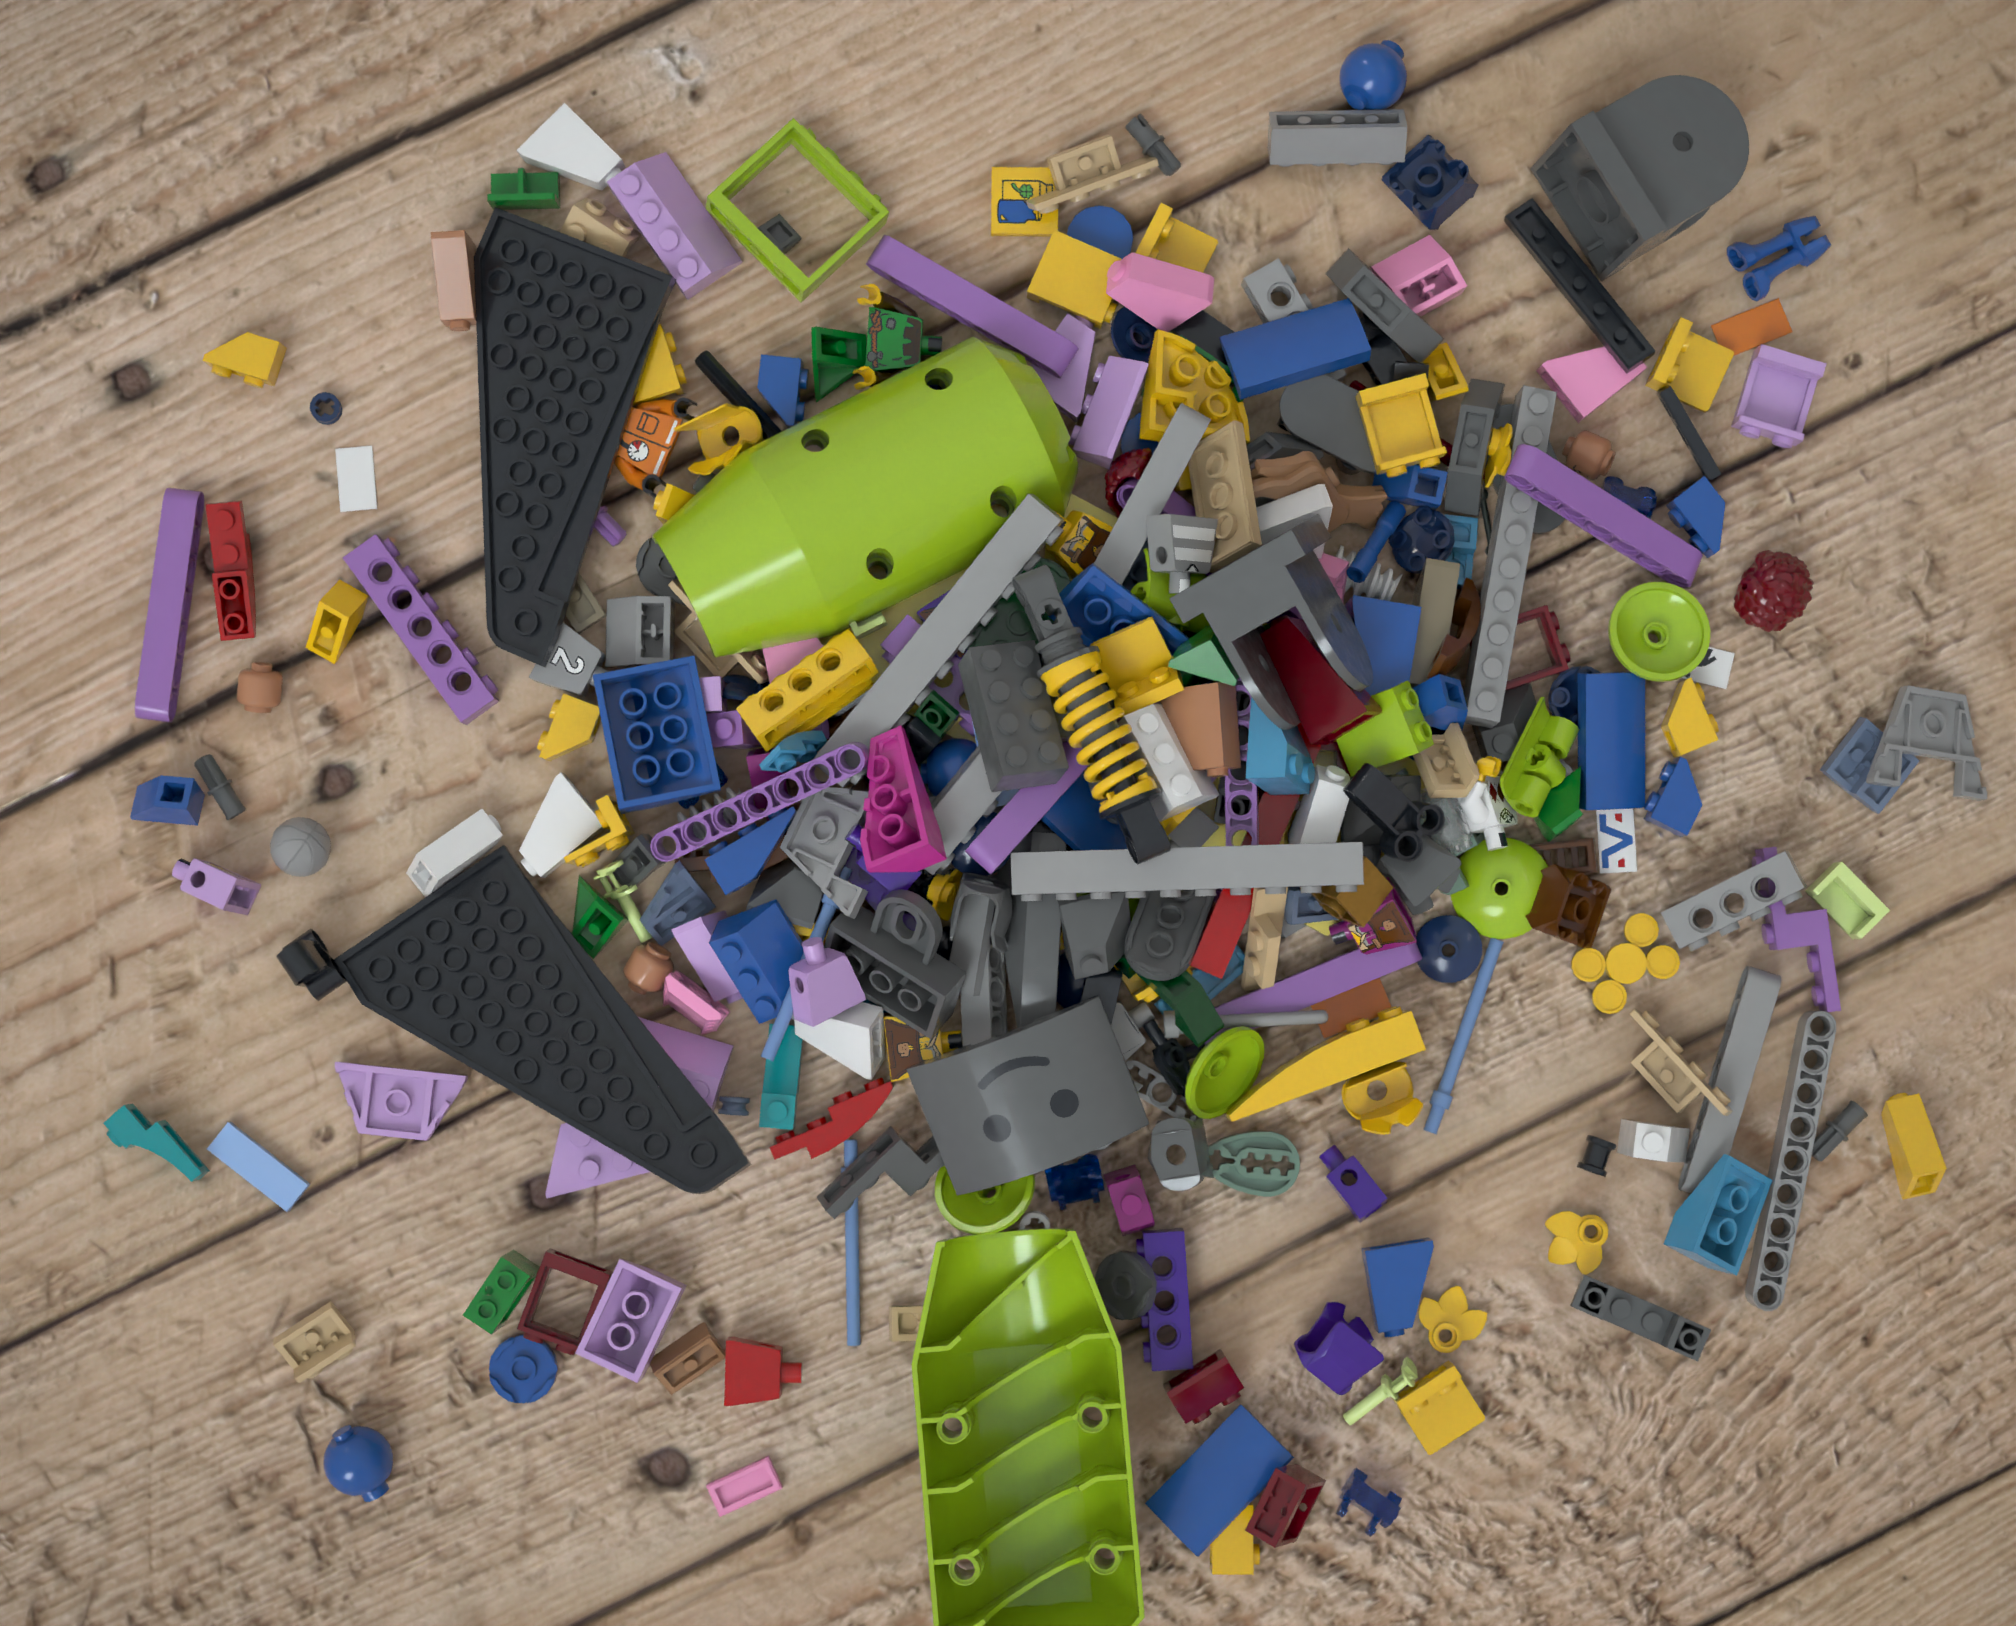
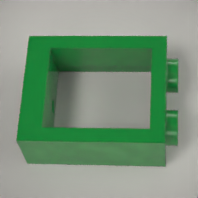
M515 1250L501 1256L463 1316L492 1335L505 1325L535 1280L540 1267Z

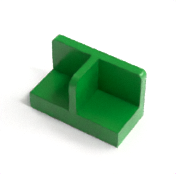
M518 168V173L491 174V194H487V202L493 210L495 207L501 210L560 209V175L558 172L527 173L524 168Z

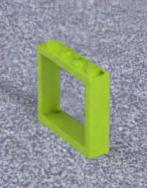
M794 118L710 193L706 201V210L801 303L887 223L889 211L881 203V197L877 194L872 195L864 187L862 179L854 171L850 170L848 172L840 164L839 157L829 147L824 148L816 140L814 132L810 128L807 130ZM791 144L869 220L862 229L809 278L730 201Z

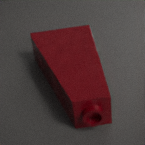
M1288 616L1279 617L1269 624L1271 628L1260 634L1311 744L1328 745L1382 713L1378 703L1365 689L1361 691L1354 690L1337 674L1322 653L1303 619L1289 618Z

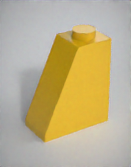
M1899 1093L1893 1095L1885 1102L1881 1116L1902 1200L1935 1193L1947 1168L1920 1094L1908 1096L1907 1093Z

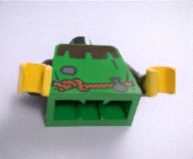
M875 284L860 286L868 291L869 298H857V302L860 305L873 304L874 307H869L866 364L853 371V374L858 373L862 375L864 382L854 384L855 389L861 390L868 386L872 387L920 363L922 355L934 356L942 352V336L923 335V319L918 317L915 310L898 298L880 292V289Z

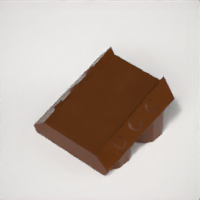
M1556 864L1541 870L1543 877L1530 914L1525 916L1529 924L1535 930L1581 948H1592L1612 889L1606 883L1591 879L1582 872L1567 869Z

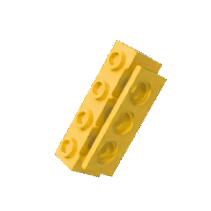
M847 629L842 634L832 637L825 646L815 653L805 656L791 670L774 678L771 684L764 689L748 696L736 710L767 752L790 735L813 730L864 694L873 686L874 683L871 678L878 674L879 671L866 650L853 633Z

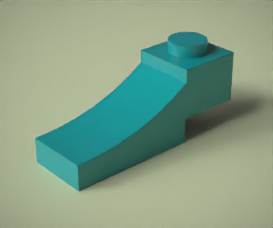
M769 1024V1034L774 1024ZM788 1025L774 1061L766 1059L759 1127L795 1129L803 1039L795 1035V1025Z
M133 1103L123 1105L103 1123L109 1129L107 1136L118 1147L123 1146L125 1149L135 1146L147 1149L173 1164L191 1182L200 1180L210 1171L166 1120L157 1121L151 1125Z

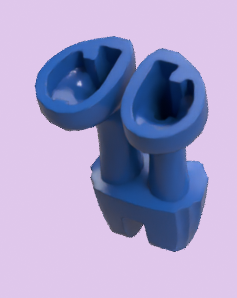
M1816 216L1784 224L1783 232L1762 243L1750 245L1744 242H1734L1727 247L1728 260L1733 268L1739 272L1752 267L1761 259L1787 248L1788 252L1783 256L1744 275L1743 286L1747 295L1752 300L1759 301L1764 299L1769 292L1771 282L1779 274L1798 264L1808 267L1831 247V243L1826 235L1809 241V244L1805 246L1800 239L1803 236L1807 237L1812 231L1821 227Z

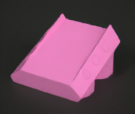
M676 970L665 977L663 1006L670 1005L701 1029V1035L717 1031L718 1027L730 1013V1010L720 1001L714 1002L706 990L681 972Z

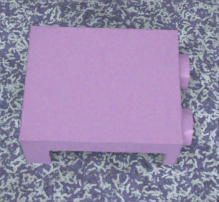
M1764 344L1758 346L1753 351L1731 427L1740 429L1739 433L1749 438L1758 439L1760 436L1772 439V444L1782 448H1792V445L1797 446L1803 442L1805 434L1802 432L1817 381L1823 377L1826 363Z

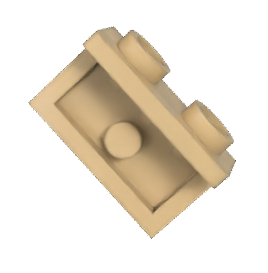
M585 198L572 206L560 230V233L624 258L631 245L637 242L641 236V233L634 229L631 222L614 216L606 210L604 204L589 198Z
M1450 723L1444 734L1432 735L1434 745L1413 755L1430 798L1467 797L1479 779L1478 766L1474 763L1467 740L1463 736L1459 724Z
M330 1301L273 1338V1345L293 1368L294 1379L301 1383L307 1378L312 1379L319 1375L325 1366L336 1359L341 1360L347 1357L356 1346L354 1329Z

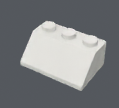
M1151 704L1125 715L1118 722L1119 726L1129 724L1132 727L1131 733L1119 739L1121 744L1137 741L1140 746L1136 752L1127 756L1129 762L1139 758H1144L1147 762V766L1144 769L1134 773L1136 779H1138L1139 775L1147 772L1148 776L1154 778L1157 787L1162 791L1159 796L1150 801L1159 822L1219 796L1211 778L1207 777V771L1193 770L1162 704Z

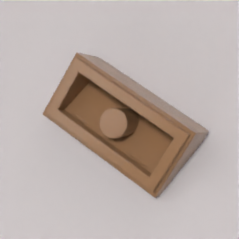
M703 1322L653 1356L650 1366L653 1374L668 1392L673 1395L725 1359L726 1352L707 1324Z

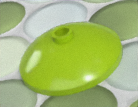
M1648 582L1630 589L1619 599L1610 615L1608 634L1613 652L1621 664L1630 672L1647 680L1665 682L1684 677L1701 663L1710 643V624L1702 605L1688 591L1671 583ZM1648 634H1655L1658 638V642H1651L1648 638Z
M1506 838L1508 846L1505 848L1488 851L1486 840H1483L1478 845L1465 851L1459 858L1461 861L1460 869L1469 887L1450 895L1457 915L1472 924L1480 935L1489 938H1514L1533 929L1525 916L1530 914L1543 877L1541 870L1548 867L1535 849L1513 838ZM1499 882H1505L1508 885V892L1504 895H1498L1495 892V885Z
M1235 1027L1218 1034L1201 1049L1192 1063L1185 1084L1186 1104L1193 1114L1202 1119H1212L1221 1116L1250 1090L1260 1072L1264 1059V1042L1259 1033L1249 1027Z
M945 1166L939 1169L935 1181V1199L943 1217L956 1229L972 1235L997 1233L1014 1224L1027 1210L1035 1190V1174L962 1195L956 1194ZM991 1190H996L993 1197L987 1198V1194Z

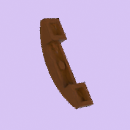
M1467 577L1455 596L1451 623L1458 625L1456 635L1453 637L1447 634L1433 658L1427 675L1428 679L1438 674L1445 676L1452 671L1461 660L1478 629L1481 616L1480 599L1473 580Z

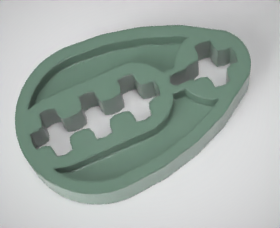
M1249 1131L1221 1138L1208 1146L1210 1156L1213 1155L1214 1150H1220L1219 1153L1222 1157L1234 1159L1233 1163H1220L1218 1169H1213L1212 1166L1214 1178L1235 1190L1263 1197L1280 1195L1295 1183L1299 1174L1300 1159L1295 1146L1286 1137L1276 1132ZM1248 1153H1253L1254 1158L1257 1160H1264L1265 1154H1270L1271 1160L1275 1162L1281 1161L1282 1156H1287V1160L1293 1163V1169H1287L1286 1175H1281L1280 1169L1275 1167L1270 1168L1269 1173H1264L1262 1167L1253 1166L1252 1172H1247L1246 1166L1241 1165L1240 1162L1241 1159L1247 1158Z

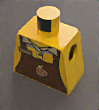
M1072 510L1066 519L1057 513L1065 520L1060 525L1064 531L1052 546H1047V551L1073 579L1096 561L1113 529L1112 526L1076 510Z
M895 1016L883 1017L891 1082L908 1078L907 1067L963 1047L961 1030L941 1032L940 1029L932 1039H929Z

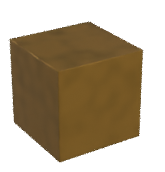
M1363 856L1364 885H1357V892H1336V885L1322 886V893H1311L1320 906L1331 916L1362 928L1365 927L1394 888L1366 856Z

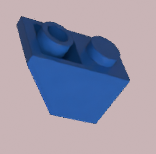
M761 354L758 391L786 427L790 428L796 425L797 422L804 420L805 402L799 401L801 389H807L809 369L803 368L801 358Z
M1412 465L1406 467L1407 473L1388 478L1386 473L1379 475L1374 473L1372 486L1382 485L1388 496L1386 500L1416 507L1425 506L1431 510H1437L1441 505L1448 474L1446 471L1432 468L1420 469L1419 465Z
M1704 476L1666 506L1670 510L1668 516L1674 525L1678 528L1683 527L1691 537L1689 538L1690 545L1701 551L1706 558H1709L1720 550L1725 501Z
M1438 674L1412 688L1418 695L1419 707L1429 726L1447 730L1450 723H1458L1461 731L1463 730L1468 709L1460 680Z
M1678 757L1674 758L1672 762L1667 761L1659 775V779L1663 782L1658 792L1652 791L1644 806V809L1648 812L1644 819L1679 837L1688 836L1702 807V802L1687 759Z
M160 775L137 786L130 818L139 821L198 826L205 794L194 778Z

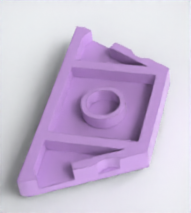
M335 1062L336 1073H339L345 1090L344 1095L348 1106L352 1109L353 1120L359 1134L429 1140L468 1079L467 1075Z
M563 1123L560 1125L545 1194L546 1198H551L650 1171L571 1125Z

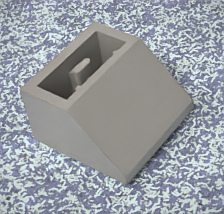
M632 596L607 599L605 667L631 668L674 659L675 600L671 596Z

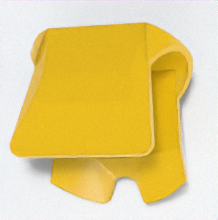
M728 403L673 428L675 432L696 430L699 444L706 460L694 462L688 470L700 475H709L715 469H723L740 452L762 442L763 437L761 423L753 410ZM730 426L735 427L739 432V440L734 446H729L724 440V433Z
M1394 1061L1346 1079L1341 1089L1343 1104L1352 1117L1360 1120L1362 1130L1373 1134L1386 1135L1391 1133L1392 1125L1400 1123L1408 1127L1419 1116L1423 1103L1419 1099L1413 1098V1084L1405 1068L1407 1067L1406 1062ZM1376 1080L1383 1082L1387 1090L1386 1095L1380 1100H1373L1367 1094L1368 1085Z

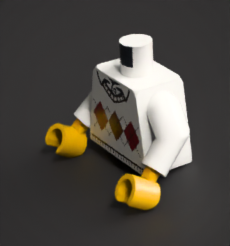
M1486 756L1477 761L1479 779L1467 797L1457 798L1466 829L1469 833H1484L1488 851L1507 847L1508 843L1504 828L1516 825L1518 822L1516 811L1510 806L1501 791L1500 778L1503 771H1500L1501 759L1492 756Z

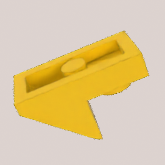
M1448 343L1439 344L1423 362L1430 364L1429 387L1427 388L1430 402L1469 391L1468 384Z

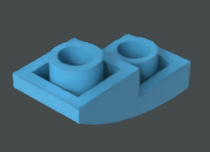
M804 731L790 735L783 739L759 766L764 771L788 772L796 766L797 761L800 763L811 761L826 744L827 739L823 731Z

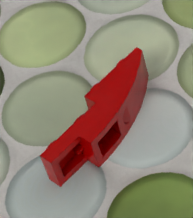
M242 500L206 504L214 565L212 581L220 640L255 638L256 602L250 534L246 533Z
M881 1077L864 1084L866 1091L853 1096L850 1090L833 1097L834 1105L828 1107L832 1118L831 1121L827 1122L824 1116L807 1123L808 1130L795 1135L794 1131L790 1130L774 1137L776 1144L769 1147L774 1160L804 1147H807L809 1155L813 1159L841 1144L873 1117L894 1088L893 1082L888 1081L884 1083Z

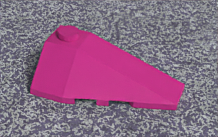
M900 725L871 738L867 777L870 779L868 798L864 799L863 810L866 811L865 828L861 829L860 835L867 871L870 873L918 872L946 860L947 857L940 828L905 729Z

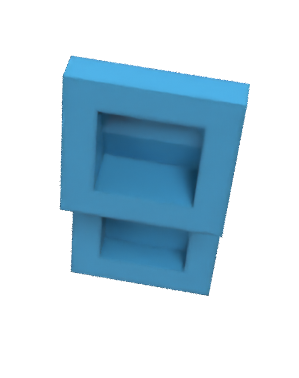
M1445 514L1444 516L1450 520L1453 526L1455 540L1451 554L1446 561L1460 563L1457 589H1460L1466 577L1472 580L1478 518Z

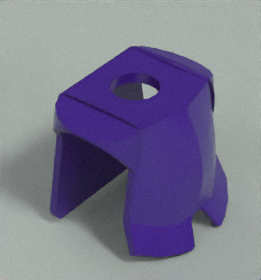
M1327 1302L1315 1324L1307 1334L1300 1336L1294 1342V1347L1304 1368L1336 1394L1345 1395L1351 1390L1355 1381L1383 1362L1384 1356L1371 1345L1374 1339L1360 1317H1355L1348 1323L1343 1317L1346 1306L1338 1302Z

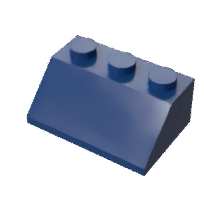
M775 899L718 921L709 944L758 1023L777 1018L790 986L788 970L791 965L801 960L804 951L802 947L803 941L778 900Z

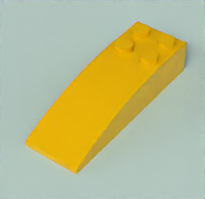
M1394 1006L1378 1012L1379 1019L1370 1022L1368 1018H1362L1346 1024L1347 1031L1307 1049L1278 1067L1253 1086L1225 1113L1226 1118L1231 1122L1426 1050L1412 1011L1402 1010L1401 1006Z

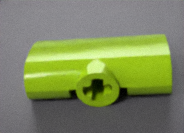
M1149 548L1143 549L1147 563L1148 581L1137 583L1132 588L1131 593L1180 631H1189L1197 634L1205 626H1208L1209 622L1204 613L1185 623L1182 622L1170 601V598L1176 595L1169 593L1170 573L1153 572L1150 568ZM1190 574V586L1206 578L1207 575Z
M1540 697L1500 778L1501 791L1507 802L1516 812L1527 817H1537L1550 789L1558 786L1564 780L1566 768L1559 760L1567 757L1579 733L1578 726L1572 721L1563 717L1549 715L1545 704V697Z

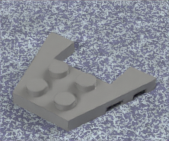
M1909 685L1900 687L1867 775L1866 783L1887 787L1900 786L1902 753L1954 761L1953 797L1977 801L1987 800L1986 787L1981 786L1978 771L1982 770L1980 758L1975 757L1971 738H1975L1966 695Z
M828 787L802 800L780 848L821 888V891L828 898L835 902L846 916L855 919L868 891L839 878L853 849V846L845 840V837L856 823L862 827L865 824L866 811L863 810L864 799L868 798V791Z

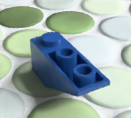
M785 807L768 815L770 821L760 827L756 823L747 826L738 832L740 839L730 845L725 840L708 850L711 856L706 858L705 862L725 895H731L759 877L791 825L797 812L795 807L789 809Z

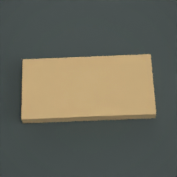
M1236 420L1201 440L1188 462L1196 517L1218 519L1210 573L1218 571L1262 546L1243 423Z

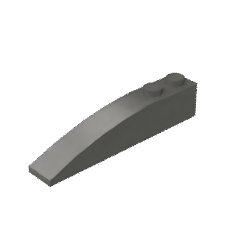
M1029 832L1012 853L1067 851L1068 844L1056 833ZM1010 855L1007 863L997 871L996 879L1002 880L1007 884L1012 897V917L1005 934L1008 951L1004 952L1016 1024L1017 1028L1033 1023L1035 1019L1056 1012L1062 933L1058 901L1062 900H1056V894H1042V901H1021V894L1012 895Z

